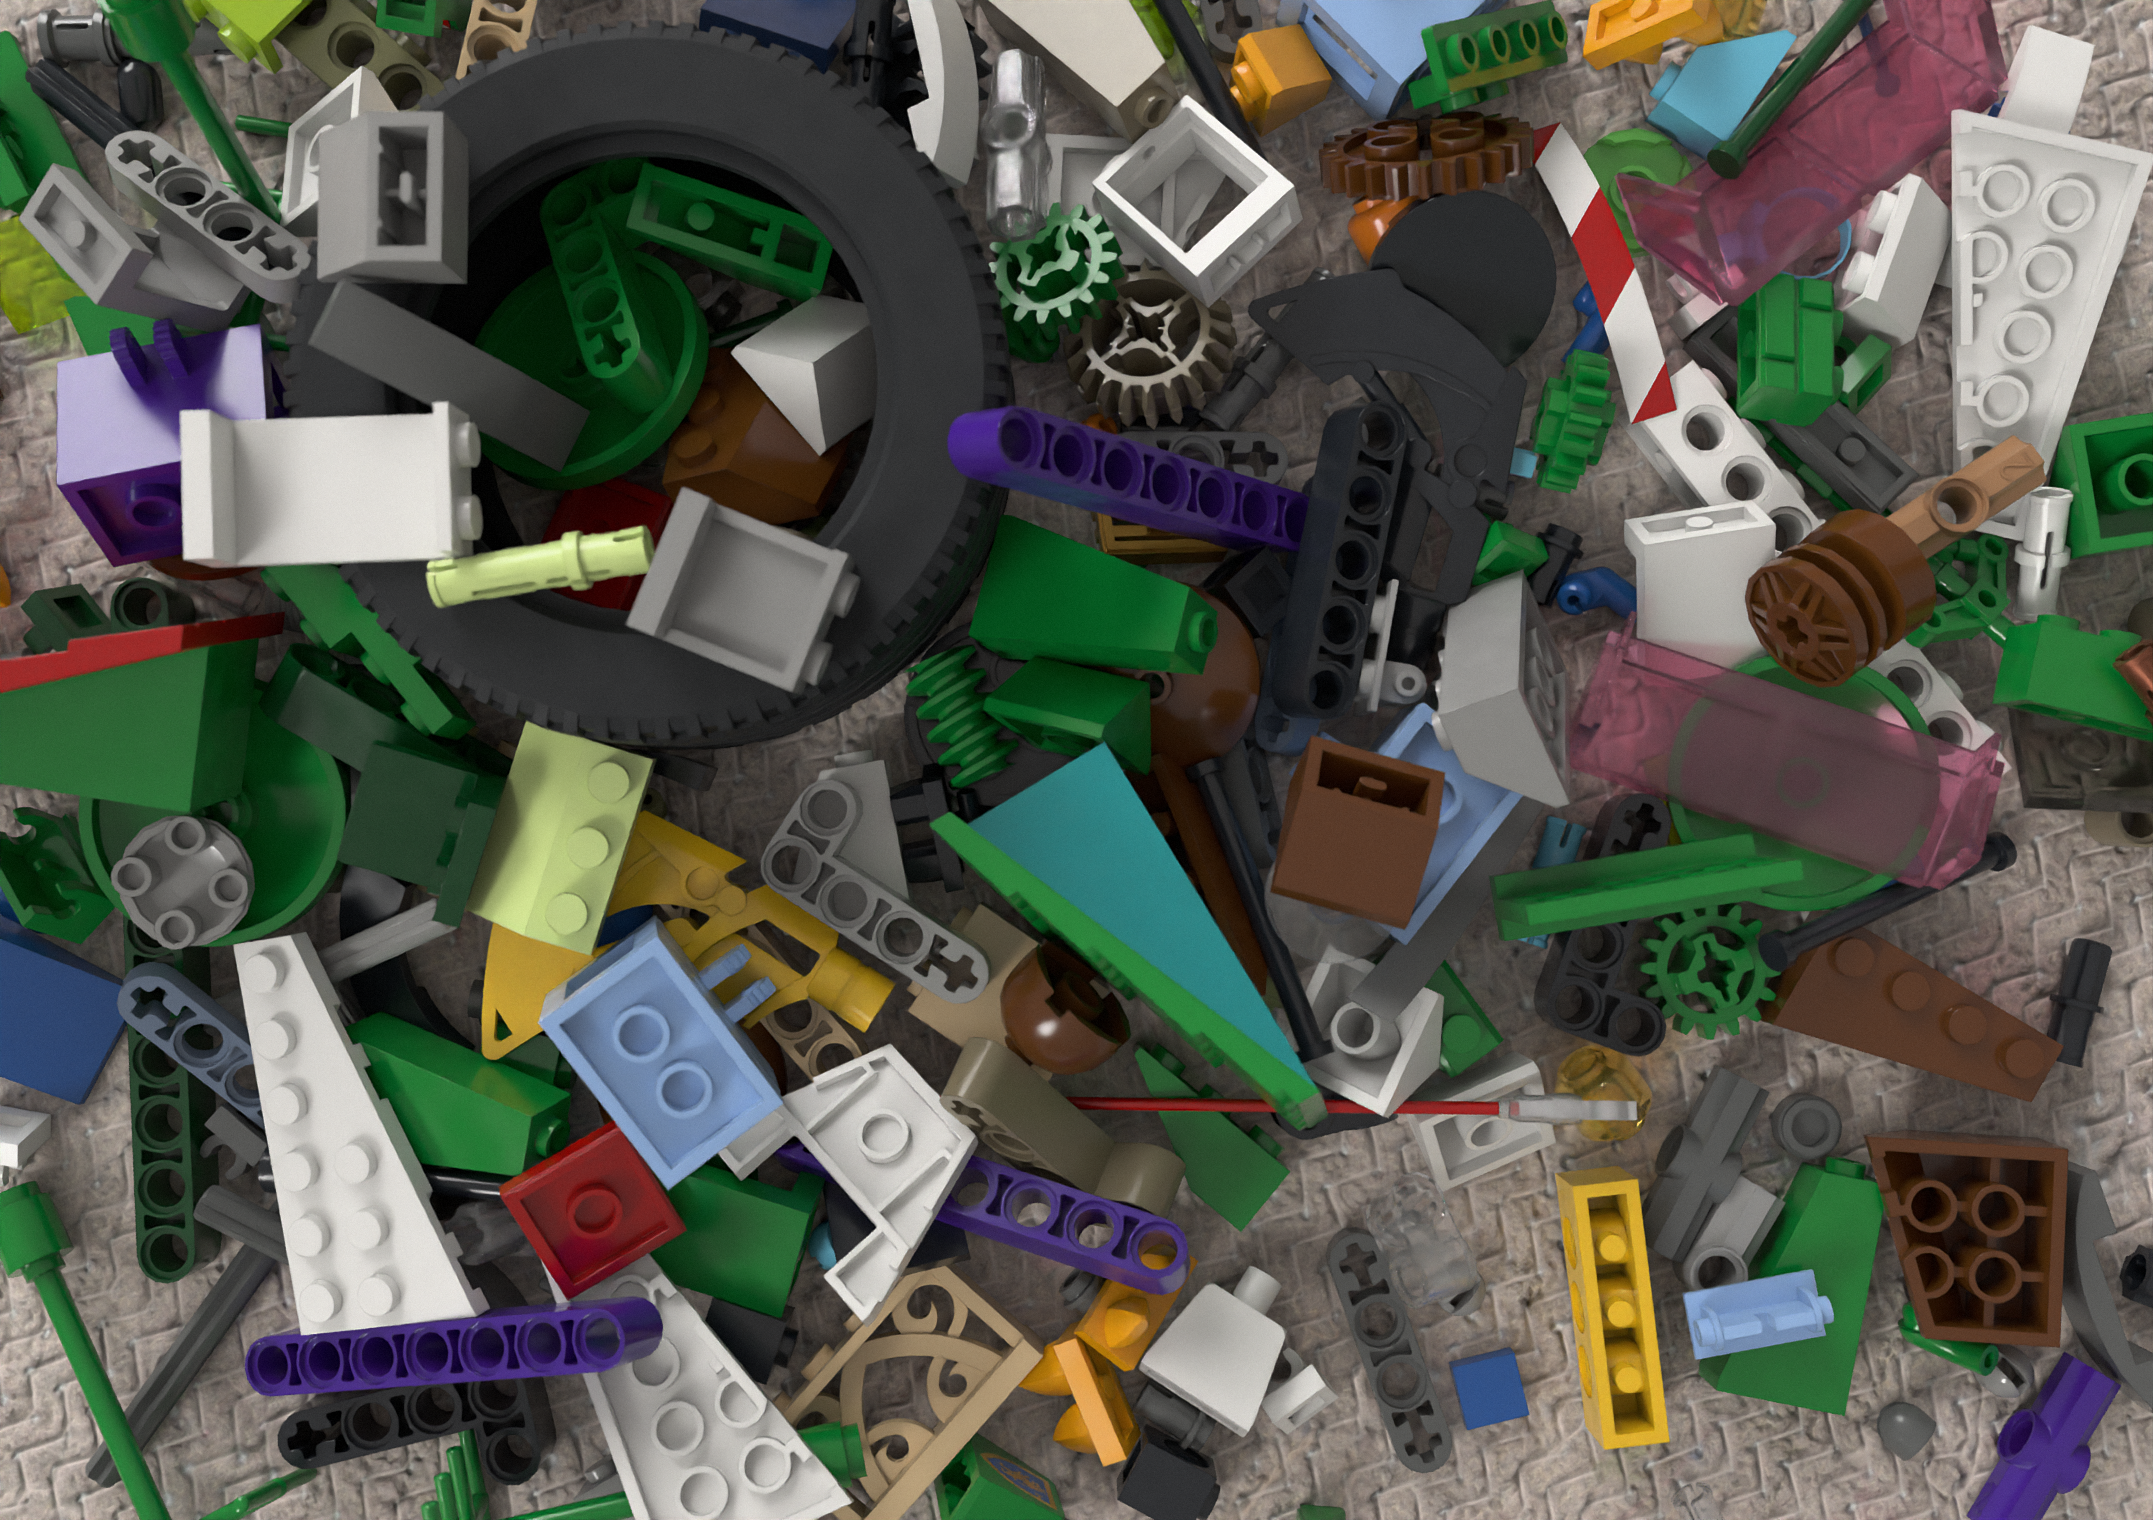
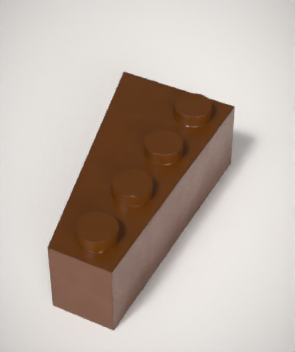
M1810 911L1803 924L1831 911ZM1864 927L1798 956L1794 966L1781 971V975L1771 977L1766 987L1776 994L1775 1000L1770 1001L1759 998L1755 1004L1762 1017L1759 1021L2028 1102L2033 1101L2064 1048L2060 1043Z

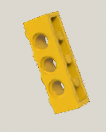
M1619 1166L1555 1173L1585 1427L1604 1450L1670 1442L1638 1179Z

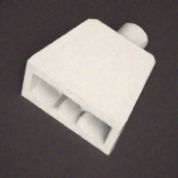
M1252 1266L1247 1268L1233 1294L1228 1293L1212 1282H1208L1148 1350L1140 1363L1139 1370L1233 1432L1244 1437L1255 1421L1286 1337L1287 1331L1265 1316L1282 1286L1270 1275Z

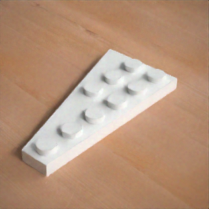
M302 932L234 944L301 1335L477 1317L489 1310L490 1306L481 1288L472 1290L457 1257L464 1253L453 1231L445 1235L429 1202L433 1190L388 1098L379 1100L365 1071V1068L369 1067L371 1063L361 1043L352 1044L337 1014L341 1002L307 933Z

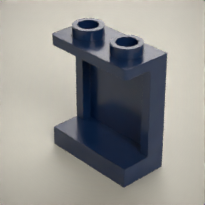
M707 0L700 8L698 29L709 33L713 26L726 29L732 35L741 36L742 33L756 37L761 46L767 49L774 43L786 48L790 54L798 57L802 55L814 61L820 70L819 72L825 75L842 47L851 43L856 0Z

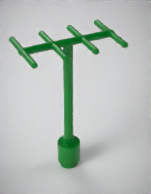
M96 0L124 48L134 58L145 62L161 63L232 183L221 182L280 225L283 189L281 191L266 188L187 51L195 38L197 25L185 0ZM237 115L235 119V126L239 131L288 138L289 126L293 124L246 115ZM251 291L242 304L235 327L228 326L226 330L258 324L266 299ZM176 324V328L179 329L183 336L191 337L211 333ZM265 332L274 350L289 353L290 347L285 344V335Z
M37 1181L26 1182L1 1192L0 1261L7 1277L15 1278L23 1275L27 1284L35 1283L139 1520H172L62 1275L61 1270L66 1267L63 1257L69 1254L74 1249V1246L50 1193H42ZM298 1469L283 1477L274 1478L256 1489L237 1497L234 1501L199 1520H241L281 1498L287 1492L314 1480L317 1476V1469Z
M840 1420L796 1430L844 1489L852 1487L851 1480L867 1476L857 1423L841 1426ZM474 1429L458 1432L461 1446H453L446 1450L450 1472H442L434 1477L438 1501L432 1500L421 1505L423 1520H491L488 1504L489 1495L485 1488ZM624 1490L499 1520H622L634 1517Z

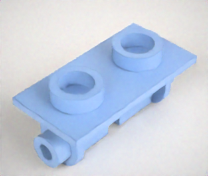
M1812 1269L1682 1293L1696 1360L1825 1336L1824 1324L1834 1321L1833 1309L1828 1297H1818Z

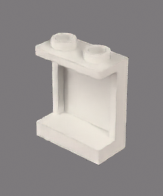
M1753 500L1624 520V544L1636 558L1637 646L1627 648V661L1645 686L1676 687L1689 679L1714 675L1721 676L1742 663L1769 655L1761 645L1749 622L1744 597L1748 579L1764 564L1775 559L1776 524Z

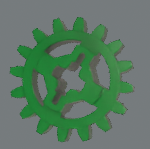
M1055 202L1052 204L1049 215L1040 218L1034 208L1028 210V224L1022 228L1009 222L1005 226L1010 236L1007 243L992 242L989 246L997 260L996 262L988 263L998 290L1004 323L1007 327L1016 324L1023 337L1029 338L1038 326L1042 329L1047 340H1054L1058 332V326L1065 324L1073 334L1079 333V319L1086 314L1095 320L1103 317L1097 305L1101 299L1116 300L1119 294L1112 280L1125 277V269L1119 259L1123 254L1114 232L1109 230L1103 216L1097 214L1090 218L1084 205L1077 204L1069 215H1065L1060 203ZM1086 248L1091 250L1090 263L1084 253ZM1017 282L1019 283L1022 289L1020 294H1018L1016 290Z
M1573 349L1572 355L1567 356L1564 370H1560L1558 379L1549 377L1543 386L1541 399L1536 415L1532 420L1529 439L1533 440L1532 452L1540 454L1536 463V470H1539L1536 483L1541 488L1570 494L1571 489L1575 490L1577 488L1579 476L1584 475L1586 464L1595 466L1601 458L1608 430L1613 424L1616 403L1611 402L1612 391L1604 390L1610 376V371H1607L1609 358H1605V355Z
M1726 904L1719 914L1718 906L1697 909V914L1694 910L1676 912L1677 920L1674 922L1666 917L1656 916L1653 919V923L1660 932L1657 939L1640 937L1638 943L1644 949L1650 951L1649 960L1635 962L1634 969L1649 974L1650 981L1638 988V993L1646 998L1658 997L1659 1001L1655 1005L1663 1013L1665 1019L1675 1014L1672 1025L1673 1030L1687 1035L1695 1024L1699 1037L1713 1040L1718 1024L1724 1033L1735 1036L1740 1034V1026L1737 1019L1740 1016L1754 1022L1762 1019L1758 1009L1754 1006L1758 998L1770 1001L1775 1000L1776 994L1764 986L1765 978L1781 975V972L1770 969L1759 954V940L1755 936L1760 932L1763 923L1759 919L1748 918L1739 923L1742 907L1735 904ZM1706 926H1716L1725 930L1737 942L1733 944H1718L1714 933L1708 932ZM1677 943L1678 949L1671 965L1668 966L1670 953ZM1704 957L1715 959L1716 966L1708 970L1710 981L1698 978L1697 971L1706 967ZM1744 972H1745V977H1744L1743 984H1742L1740 990H1739L1738 993H1737L1736 990H1737L1738 985H1739V983H1740V981H1741V978H1742V976H1743V974H1744ZM1695 992L1700 1004H1704L1707 1011H1698L1687 1007L1677 998V995H1688Z

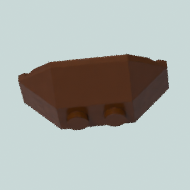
M1166 752L1158 753L1151 757L1148 776L1126 770L1123 771L1261 997L1265 996L1267 965L1197 784L1189 783L1185 771Z

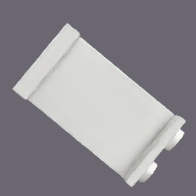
M433 402V414L236 421L211 410L180 411L183 549L185 560L216 568L446 560L473 556V540H478L482 533V511L477 496H471L470 467H477L479 464L480 439L476 425L473 422L469 423V415L449 402Z

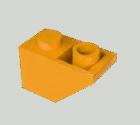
M1295 24L1252 32L1240 38L1237 43L1233 67L1231 68L1229 86L1247 123L1251 121L1261 138L1324 101L1332 77L1301 25Z

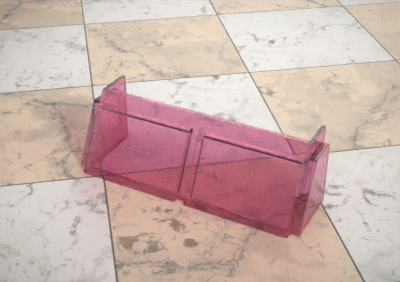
M1883 0L1888 20L1810 80L1747 156L1748 166L1737 179L1729 180L1717 175L1710 168L1707 160L1674 186L1620 172L1617 173L1614 177L1637 243L1719 306L1725 302L1731 306L1741 304L1862 208L1861 198L1867 193L1871 196H1876L1880 190L1888 188L1950 139L1951 110L1962 109L1981 114L1999 100V86L2008 80L1991 0Z
M1633 611L1630 612L1619 633L1611 630L1608 631L1597 652L1570 725V766L1572 769L1653 795L1659 799L1732 824L1740 822L1749 825L1753 831L1917 888L1930 886L1942 890L1981 859L2005 767L2004 762L1996 760L2002 734L1995 732L1974 751L1631 636L1638 614Z

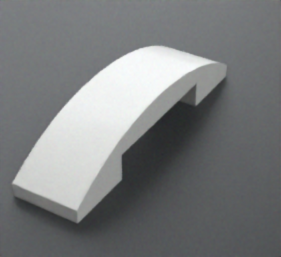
M901 0L909 5L929 99L907 109L913 138L917 144L916 149L919 152L924 151L948 185L958 189L968 182L976 148L979 120L977 70L967 26L956 0Z
M2033 25L2028 26L2001 91L2006 92L2007 96L1997 118L2068 134L2083 93L2095 45ZM1952 234L1934 282L1951 289Z

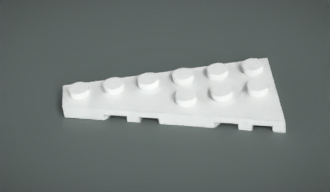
M1962 109L1951 110L1953 474L2004 440L2015 435L2019 440L2033 445L2045 461L2043 468L2045 475H2047L2153 165V153ZM2028 494L1982 523L1975 530L2023 541L2029 498H2027ZM1953 511V524H1956V515Z
M649 1253L567 1301L542 1262L556 1303L635 1296L645 1298L653 1303L660 1313L663 1323V1335L658 1348L651 1355L607 1371L583 1373L635 1520H816L854 1502L853 1498ZM616 1328V1332H617L618 1338H619V1340H620L619 1332H618V1329Z

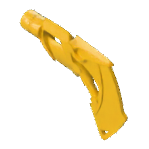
M646 810L639 813L607 917L632 907L651 904L684 906L708 914L709 920L702 927H699L697 922L688 916H681L663 922V925L699 972L741 943L744 944L752 955L740 971L732 976H728L712 989L722 1003L726 1004L753 981L768 977L776 987V991L762 1004L743 1017L747 1020L743 1024L747 1029L753 1027L773 1011L809 997L829 1011H834L837 1013V1016L865 1033L897 983L872 967L862 964L861 960L838 946L839 932L775 892L768 884L750 892L745 886L732 882L728 878V874L747 862V860ZM767 920L819 953L820 958L810 973L803 976L735 932L752 924ZM493 922L483 987V1055L489 1060H497L544 1031L538 1022L545 995L618 941L596 947L591 955H587L523 936ZM498 1012L512 1035L503 1040L497 1038Z

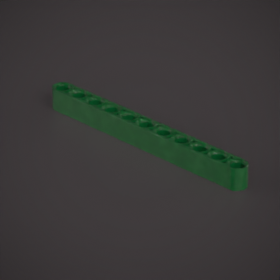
M136 577L124 581L112 595L110 605L111 635L196 623L193 599L186 590L177 585L149 578ZM157 594L160 599L161 610L157 619L150 623L147 619L146 608L150 599ZM123 914L125 977L130 970L140 964L149 962L164 963L176 969L212 998L210 947L187 946L182 949L163 947L157 940L150 937ZM157 987L150 992L141 988L138 1001L144 1005L152 1000L162 1003L164 998L162 988ZM183 1006L178 1016L171 1012L167 1026L173 1027L179 1015L189 1007ZM127 1023L137 1259L139 1267L148 1278L155 1282L168 1284L179 1281L206 1267L215 1260L220 1252L222 1233L196 1220L193 1216L195 1207L204 1192L212 1185H219L218 1152L206 1159L199 1154L204 1141L210 1136L215 1135L204 1124L216 1111V1092L181 1064L178 1065L177 1069L172 1068L165 1059L164 1051ZM204 1024L193 1025L184 1032L185 1040L193 1048L198 1050L214 1049L213 1036L203 1031ZM170 1105L175 1107L181 1114L183 1123L180 1133L174 1131L168 1124L167 1111ZM172 1170L179 1173L184 1180L185 1193L183 1197L176 1194L171 1188L169 1179ZM174 1234L182 1238L187 1246L188 1256L186 1261L178 1257L173 1250L172 1240Z

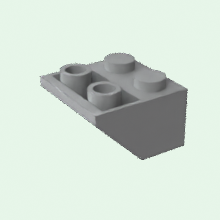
M367 111L319 134L318 280L336 283L339 282L340 278L351 283H467L469 139L444 112Z

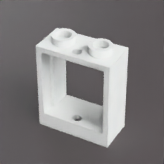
M1189 95L1184 96L1171 109L1169 116L1161 125L1149 129L1125 153L1113 157L1105 165L1100 176L1092 182L1105 216L1207 308L1303 220L1295 186ZM1198 150L1249 195L1188 253H1185L1143 216L1136 207Z

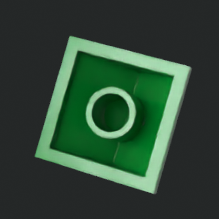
M1034 656L986 698L983 710L1034 748L1078 758L1105 742L1122 770L1148 776L1151 763L1150 683Z

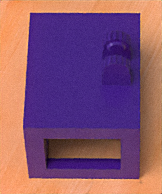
M170 318L153 323L154 344L140 346L130 328L121 327L109 331V343L112 352L57 362V487L113 567L184 553L180 411L211 410L233 421L289 419V410L284 407L283 392L290 391V381L283 376V367L260 323L183 338L173 320ZM273 394L279 406L273 407Z

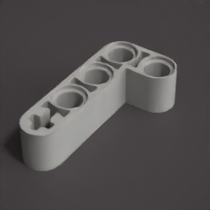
M818 780L809 784L800 794L764 850L761 858V873L765 882L781 896L941 999L953 1004L967 1003L976 999L985 990L991 975V962L987 952L973 940L840 856L839 854L859 825L863 815V803L859 793L850 784L840 780ZM828 790L838 792L844 797L847 804V814L844 821L834 828L823 826L814 814L816 799ZM793 845L802 848L811 860L809 875L800 883L787 880L779 869L781 853L787 847ZM842 882L858 884L867 896L865 911L858 918L845 917L836 910L833 895L836 888ZM909 918L920 926L923 932V942L919 950L913 953H902L891 945L888 939V930L895 919ZM937 935L948 942L939 951L941 955L953 962L959 961L963 955L969 956L974 961L971 973L978 978L975 984L964 980L959 987L951 985L947 981L951 970L936 959L932 962L929 971L919 966L918 963L933 949Z

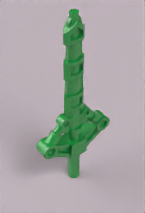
M1731 396L1727 402L1733 407L1738 418L1742 419L1743 417H1739V413H1737V400ZM1744 418L1760 431L1765 443L1796 470L1795 474L1823 499L1827 498L1841 512L1854 510L1759 420ZM1887 507L1880 515L1886 518L1894 512ZM1984 533L1977 540L1961 538L1926 560L1934 575L1936 595L1939 593L1948 602L1935 606L1932 617L1904 638L1907 643L1914 647L1922 648L1936 642L1966 638L1972 640L1983 631L1997 645L2004 649L2008 627L2017 625L2002 613L2011 600L2007 598L2006 558L2009 554V548L2000 536ZM1953 560L1964 563V579L1958 575L1959 571L1952 566Z

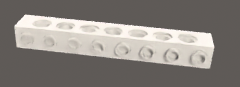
M1694 360L1669 377L1677 410L1632 425L1630 424L1627 410L1616 418L1687 510L1741 502L1731 496L1726 487L1727 474L1729 471H1734L1742 475L1748 484V495L1745 501L1753 500L1772 521L1784 528L1787 535V544L1784 551L1790 546L1798 545L1810 532L1826 522L1824 519L1818 520L1803 501L1805 492L1799 481L1789 471L1778 469L1764 451L1766 443L1760 431L1747 419H1739L1724 400L1727 394L1721 381L1710 370L1706 368L1700 369ZM1689 421L1697 422L1707 430L1710 438L1707 451L1697 449L1689 442L1686 434ZM1775 550V559L1782 552ZM1903 639L1888 651H1883V654L1867 666L1886 678L1891 671L1895 672L1903 682V692L1916 706L1927 727L1931 722H1934L1940 728L1943 739L1942 745L1937 751L1940 782L1935 815H1952L2012 769V767L2000 753L2003 750V745L1996 733L1985 723L1978 720L1975 721L1960 702L1963 700V693L1957 683L1945 672L1934 669L1921 652L1924 647H1914Z

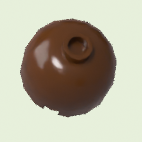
M1046 941L1041 947L1038 944L1021 959L1005 979L1000 994L1001 1019L1007 1032L1005 1043L1011 1051L1029 1066L1035 1064L1048 1072L1060 1075H1075L1092 1071L1117 1053L1119 1048L1130 1039L1131 1030L1129 1020L1113 992L1111 991L1102 999L1089 983L1098 974L1074 952L1054 941Z

